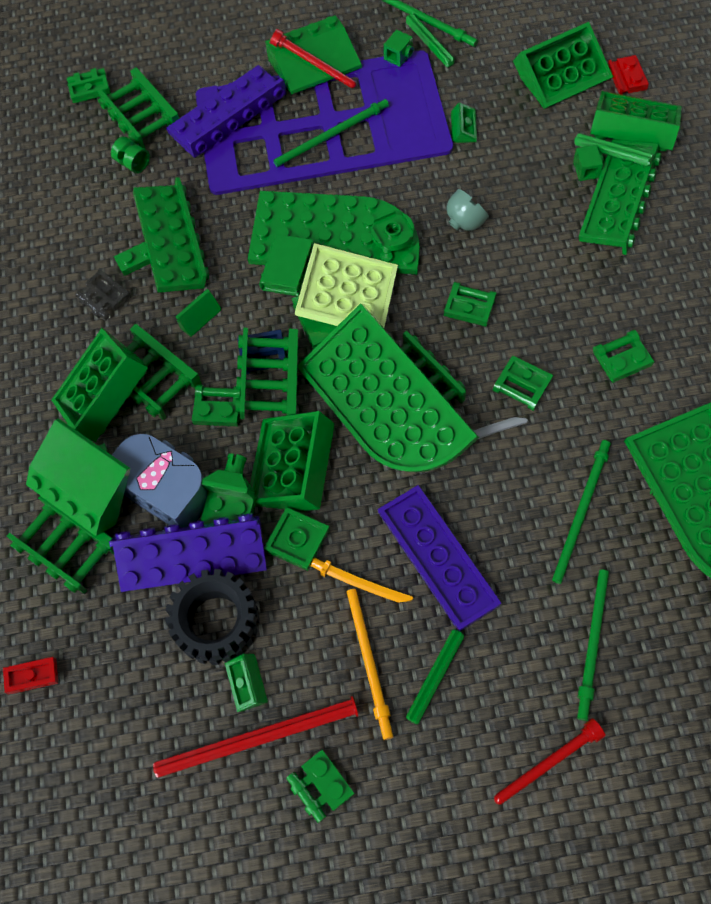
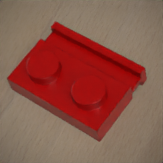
M636 55L618 58L614 62L612 60L608 61L609 69L613 75L612 79L619 94L647 90L649 83Z

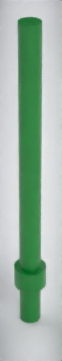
M382 0L409 15L413 13L419 20L453 36L454 40L460 43L465 42L473 47H476L478 44V39L468 35L466 31L460 28L456 29L400 0Z
M599 570L583 681L582 686H579L577 696L580 699L577 719L582 721H588L590 701L594 699L595 689L592 687L609 571Z

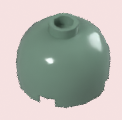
M460 189L454 192L448 200L446 206L447 215L450 218L448 223L457 231L459 228L465 231L476 230L485 223L489 215L479 203L475 204L471 200L472 197Z

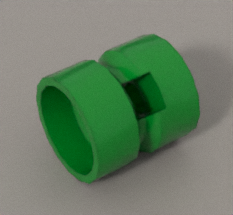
M122 136L118 138L112 146V159L135 174L143 172L149 164V151L127 137Z

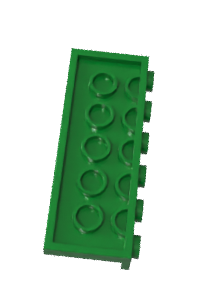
M612 140L613 143L652 153L653 161L650 166H645L607 155L579 234V242L622 247V255H627L629 247L633 248L634 232L639 230L641 222L639 217L640 214L645 212V198L650 196V183L655 181V167L660 165L662 154L658 153V144Z
M180 177L175 178V185L133 187V195L157 292L204 289L206 280L209 279L208 267H204V252L199 249V234L194 231L195 220L194 217L190 216V202L186 201V187L182 185Z

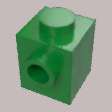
M395 30L383 44L384 60L399 67L407 58L412 56L414 51L413 37L399 30Z
M597 145L576 148L573 164L579 181L600 177L603 155L599 153Z

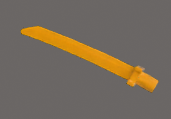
M314 558L311 563V567L319 570L323 577L329 575L347 584L398 603L413 600V597L380 586L336 568L328 560L323 562Z

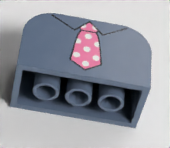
M137 434L124 440L112 454L116 459L131 468L124 492L125 497L168 525L179 524L180 528L188 527L189 523L197 521L201 517L208 490L201 485L203 476L198 466L193 462V458L187 453H178L175 451L174 446L166 440L161 442L153 436Z

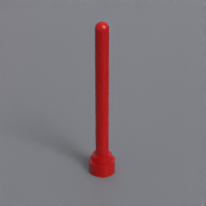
M275 30L270 44L275 47L283 46L348 87H356V82L287 40V36L281 30Z
M592 718L583 724L582 733L494 796L495 803L503 804L587 742L592 743L595 741L597 743L606 735L598 722Z

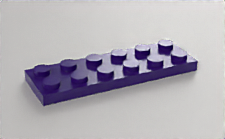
M419 485L378 509L379 515L458 631L464 630L501 606L498 597Z

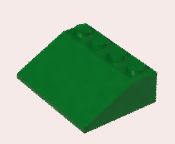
M336 15L284 34L287 36V40L343 74L362 68V64L349 36ZM271 39L265 41L268 61L278 76L285 81V86L291 95L334 79V77L285 47L273 46L270 44Z
M589 22L520 52L513 60L521 80L544 109L613 78Z
M602 91L590 134L599 139H606L607 137L614 140L658 144L659 151L673 150L680 128L682 106Z
M101 328L51 401L70 427L86 438L96 442L100 435L105 432L112 418L118 414L119 408L124 401L130 397L136 384L144 377L148 367L108 331Z
M320 411L263 419L250 485L257 496L255 506L286 509L287 507L295 511L320 510L334 422Z
M58 418L52 424L29 466L26 485L97 536L116 525L131 468Z

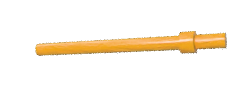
M350 589L347 591V596L375 704L373 709L375 719L379 720L383 740L393 738L389 721L391 714L388 705H385L356 589Z

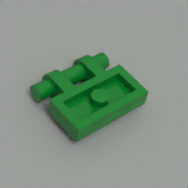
M93 68L89 72L81 74L77 72L73 73V76L67 77L70 97L73 103L99 97L97 92L99 89H102L106 95L111 94L104 68Z
M323 750L319 751L301 766L307 776L300 780L297 774L293 772L286 778L292 786L290 789L293 794L300 797L306 806L305 811L309 816L312 815L317 823H320L327 817L321 809L326 803L334 812L355 795ZM312 783L321 794L316 800L307 790V787Z

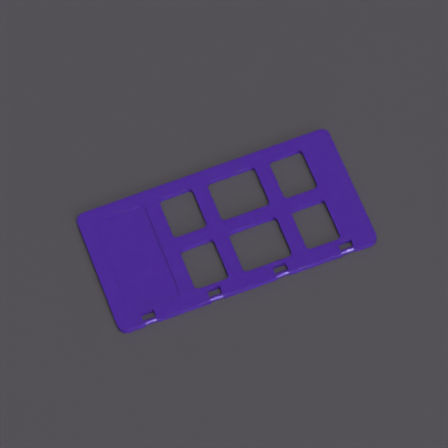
M422 50L413 51L412 56L407 58L401 67L384 60V57L361 60L362 68L344 74L349 78H358L364 106L343 111H335L333 109L328 82L337 80L335 78L314 86L320 111L318 115L276 121L273 105L271 104L267 109L260 112L262 121L260 125L236 129L204 152L211 193L221 195L450 154L453 150V143L428 54ZM272 76L276 80L280 79L279 76ZM216 85L198 89L196 91L197 106L228 85ZM384 99L388 101L389 106L381 110L380 114H374L363 120L369 123L375 148L374 153L345 157L340 136L337 134L326 140L330 158L328 161L286 168L284 164L279 167L275 166L273 160L282 155L279 142L280 136L322 129L325 132L366 110L374 102L377 104ZM259 139L265 140L270 170L240 176L237 169L234 145Z

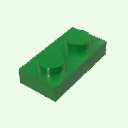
M145 242L113 256L124 276L150 264Z

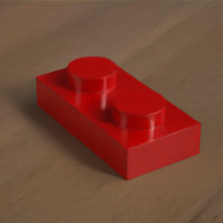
M49 657L4 667V692L10 695L59 684L56 658Z

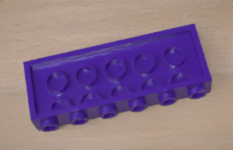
M257 65L166 127L167 132L195 158L286 95L285 81L282 78L276 80L261 66Z
M249 513L239 515L236 520L221 517L214 519V523L204 524V521H194L189 523L188 527L180 528L179 524L165 526V530L155 531V528L140 530V534L131 535L130 531L115 534V537L109 541V545L114 550L121 592L178 584L181 581L184 583L191 582L188 577L189 575L194 573L199 578L202 577L201 571L207 569L211 575H214V569L222 570L225 576L227 572L239 575L266 571L267 563L259 516L253 517V514Z

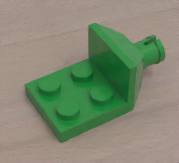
M229 453L224 471L217 470L202 479L201 485L208 490L201 518L204 524L214 523L213 520L216 518L228 517L229 520H236L239 515L253 514L257 496L248 480L243 476L246 457L238 454L234 457L235 454Z

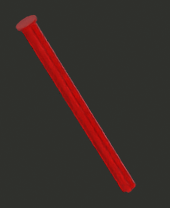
M350 696V700L153 763L154 773L156 777L166 776L355 714L358 717L354 698Z

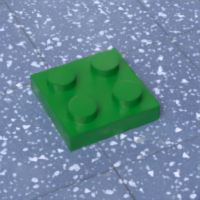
M286 507L264 550L271 555L309 571L311 563L320 550L330 527Z

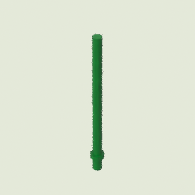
M384 99L377 104L375 102L372 103L366 110L273 160L275 166L279 167L374 114H380L381 110L389 106L388 101Z
M602 440L599 450L594 454L595 461L552 578V581L557 584L562 583L604 462L608 461V451L611 443L607 440Z

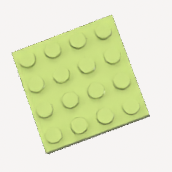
M314 243L295 315L338 326L361 303L385 327L398 265Z

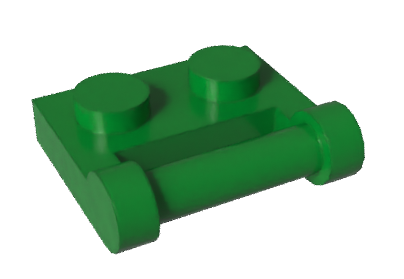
M454 282L444 310V316L486 327L497 292L490 291L489 293L461 286V283ZM458 294L465 295V296H469V297H473V298H477V299H481V300H485V301H487V302H483V301H479V300H475V299H471V298L459 296Z
M631 330L625 336L607 344H599L593 347L595 357L612 383L649 368L654 363V360L640 341L636 330ZM627 344H631L633 347L610 358L606 355V353Z
M512 355L492 391L498 394L501 392L527 405L528 409L534 411L552 381L553 375ZM508 380L534 393V395L530 397L506 385L505 382Z
M196 385L192 414L193 425L238 427L240 412H236L235 407L236 398H240L241 391L236 390V386L234 388H213ZM204 396L233 397V402L204 401Z

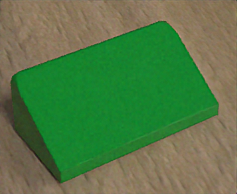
M458 103L451 111L452 142L467 143L477 141L476 111L474 108Z
M207 289L176 316V320L180 329L192 337L221 311V307L210 290Z
M243 653L225 663L237 712H242L268 702L254 654Z

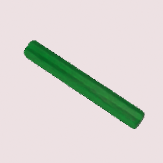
M413 13L407 15L406 23L446 67L453 66L455 58Z
M577 134L574 140L576 146L597 145L600 153L645 166H650L653 161L652 153L585 134Z
M453 629L406 715L410 722L419 724L464 639V634L460 631Z

